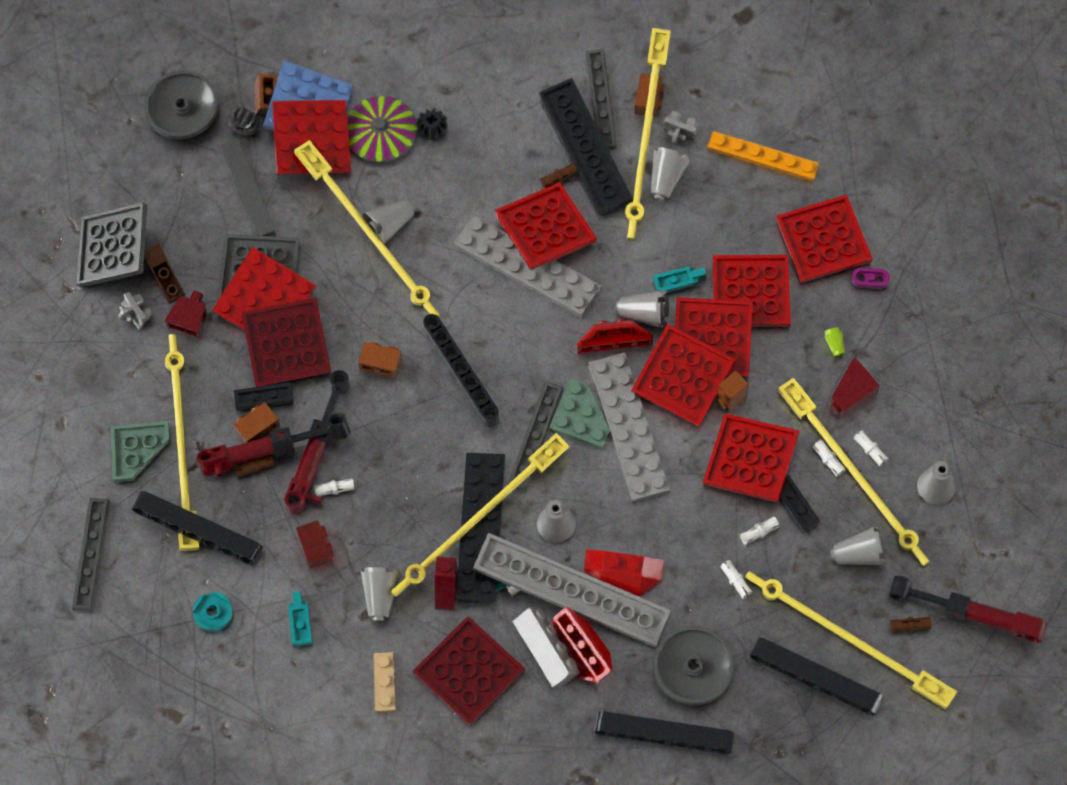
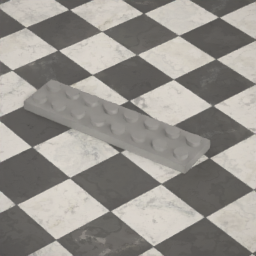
M473 215L454 243L455 248L581 318L601 290L600 284L556 260L530 270L508 234Z
M625 352L588 362L632 503L669 493L668 482L640 397L631 391L635 382Z

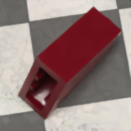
M856 357L852 359L831 397L830 407L841 418L876 395L880 387Z
M436 557L434 575L435 609L455 611L458 574L456 558Z

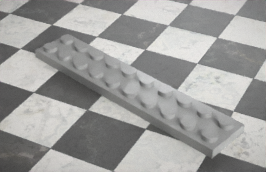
M488 533L473 567V570L561 608L569 607L582 617L653 647H656L671 611Z

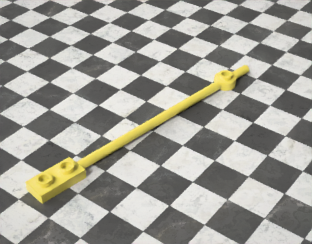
M652 28L647 65L652 66L636 182L633 202L627 205L625 215L630 221L627 239L630 240L635 239L637 222L644 216V208L640 204L659 69L660 67H666L670 30ZM637 211L638 215L634 216L631 212Z
M309 140L294 150L295 155L317 181L322 178L410 288L412 291L410 295L411 301L417 306H424L429 314H435L440 317V314L429 302V290L424 286H417L337 186L328 174L332 170L331 166ZM421 295L423 299H418L417 296Z
M170 334V353L165 357V366L172 372L182 508L190 511L179 371L184 366V357L177 350L176 334ZM176 361L178 364L172 365L171 362ZM178 533L179 551L199 550L198 541Z
M792 378L780 386L778 392L800 420L804 417L809 419L900 535L898 539L899 546L905 551H912L923 566L928 564V558L917 546L919 541L918 535L914 531L905 530L814 415L813 411L817 407L798 382ZM909 539L911 544H906L905 540Z
M557 433L554 434L528 458L531 464L425 561L420 565H410L405 571V579L391 590V593L397 597L410 584H420L425 578V570L436 561V557H441L536 469L542 473L570 446ZM416 572L418 578H413L411 573Z
M750 571L745 576L746 579L762 588L763 596L766 599L773 601L779 598L915 682L911 689L945 710L955 697L956 690L922 670L920 675L915 674L782 592V585L779 581L775 579L765 581ZM774 589L776 592L771 594L768 590Z

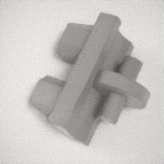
M673 111L669 117H665L663 127L664 130L668 131L667 135L673 137L672 143L676 144L678 139L685 141L686 138L694 141L696 138L697 120L688 118L686 124L680 122L682 115Z
M129 292L125 293V299L121 304L122 306L119 307L121 312L118 317L121 321L133 322L138 330L144 328L145 322L152 319L153 313L148 307L142 310L139 308L144 302L140 294L131 296Z

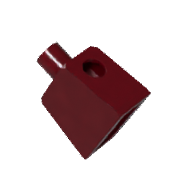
M193 291L190 299L183 296L179 297L164 320L167 328L200 339L207 315L206 306L204 303H201L203 294Z

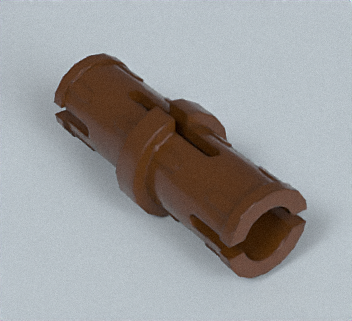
M572 163L560 170H554V173L546 177L540 178V182L545 189L559 182L563 183L565 179L578 174V171Z
M269 455L257 460H250L251 462L235 466L234 468L239 479L254 472L257 474L260 470L275 466L272 456Z
M908 617L907 619L890 620L891 633L899 631H909L911 633L914 630H930L932 627L930 617Z

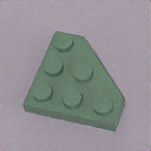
M570 378L550 424L549 431L603 450L609 437L610 429L589 385Z
M168 421L111 426L113 482L133 481L170 442Z

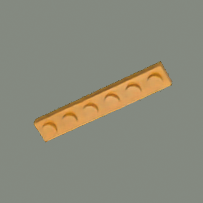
M715 131L712 132L707 146L709 151L813 182L819 166L818 162Z

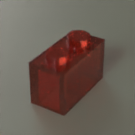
M316 520L296 527L310 569L332 561L331 554H334L331 543H326L324 537L328 535L324 525L320 526L319 521Z

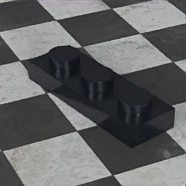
M291 382L234 390L236 410L252 409L256 405H262L264 402L268 406L294 403Z
M787 474L780 499L804 533L819 524L820 520L789 474Z

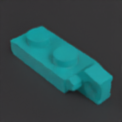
M687 266L654 275L653 281L656 291L666 290L669 293L698 284V281L706 279L705 268L694 270V267L690 268Z
M300 591L292 592L293 603H289L288 607L292 646L312 645L307 601L302 602Z

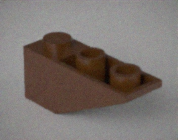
M160 244L144 250V260L167 302L184 295L185 293Z

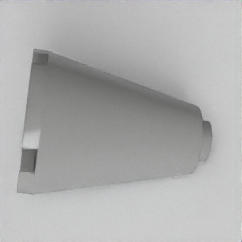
M668 148L654 149L651 195L654 196L655 200L664 202L665 199L670 198L690 162V158L687 155L683 154L681 157L677 155L678 151Z
M402 200L368 210L361 216L383 244H385L413 217L414 207L410 202Z
M666 290L620 297L619 301H616L615 310L621 317L654 327L665 328L667 321H664V318L669 316V296L665 295L667 293Z
M940 461L925 470L918 479V493L927 503L943 505L956 492V481L950 465L946 462Z
M553 500L549 502L538 516L537 530L545 541L562 543L570 538L575 531L576 522L574 515L561 501Z
M872 527L833 545L834 549L830 550L832 560L837 561V564L885 565L886 556L882 537H879V527Z
M382 567L361 568L368 616L372 617V621H384V618L389 617L394 598L391 590L398 584L400 570L392 568V571H388V569Z

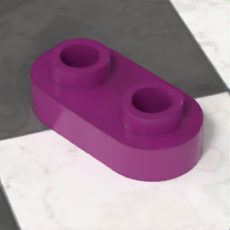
M860 267L853 271L851 279L852 283L859 288L884 289L889 284L890 275L884 269ZM862 277L864 280L859 281L858 278Z

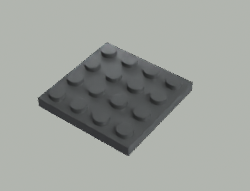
M144 202L81 217L77 286L85 287L143 273L147 205Z
M225 234L217 302L252 247L297 273L300 239Z

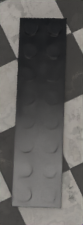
M573 78L539 92V96L578 171L598 215L601 216L632 202L633 198Z
M466 453L461 527L503 490L505 454ZM502 501L460 538L456 599L496 601L497 580L473 570V567L488 533L500 537Z

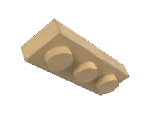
M373 653L375 712H396L394 653Z

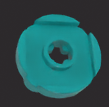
M219 592L201 595L193 606V617L197 625L205 631L220 632L230 623L233 616V608L229 599ZM214 608H217V614L209 616L210 613L208 612V610H213Z

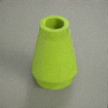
M839 327L826 330L824 338L834 357L844 355L843 332L840 331Z

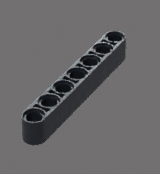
M428 314L423 320V325L429 340L482 422L488 427L496 426L499 422L497 406L440 318L435 314ZM431 323L436 324L435 327H428ZM440 338L446 339L444 342H438L437 340ZM449 353L456 354L454 357L447 356ZM459 368L466 369L464 372H457ZM468 383L475 384L474 387H467L466 385ZM478 398L485 399V401L482 403H479L476 400ZM489 413L495 414L492 418L486 417Z
M146 491L139 493L132 507L136 514L248 565H255L263 549L260 543Z
M758 638L750 654L753 660L868 715L875 716L883 701L884 696L879 692L767 639Z
M606 711L597 712L594 733L602 736L721 754L732 753L734 732L725 729Z

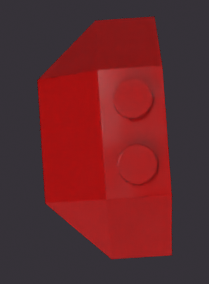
M633 320L600 321L597 324H593L577 343V354L653 346V335Z
M586 550L584 570L591 577L633 595L641 596L662 580L664 560L610 551Z
M565 607L552 619V625L556 630L558 639L565 645L566 652L577 665L576 668L579 674L575 678L598 683L613 670L611 653L587 620L569 607Z

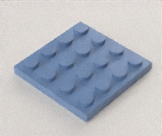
M283 61L263 127L274 131L273 101L346 100L347 107L353 84Z

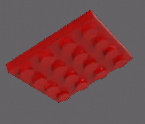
M346 100L272 102L276 175H311L294 153L296 148L309 140L331 166L332 170L328 174L351 173Z
M560 182L495 210V216L530 270L593 244L597 240V237Z
M847 194L776 215V221L801 283L861 266L873 260Z
M252 247L212 311L245 331L241 312L308 300L317 286Z
M713 255V298L753 301L752 327H790L788 255Z
M677 297L675 328L734 358L735 362L727 377L737 371L743 378H749L753 301Z
M667 324L631 391L700 427L718 393V385L727 377L735 359Z
M725 413L703 479V485L778 503L800 434L799 430Z

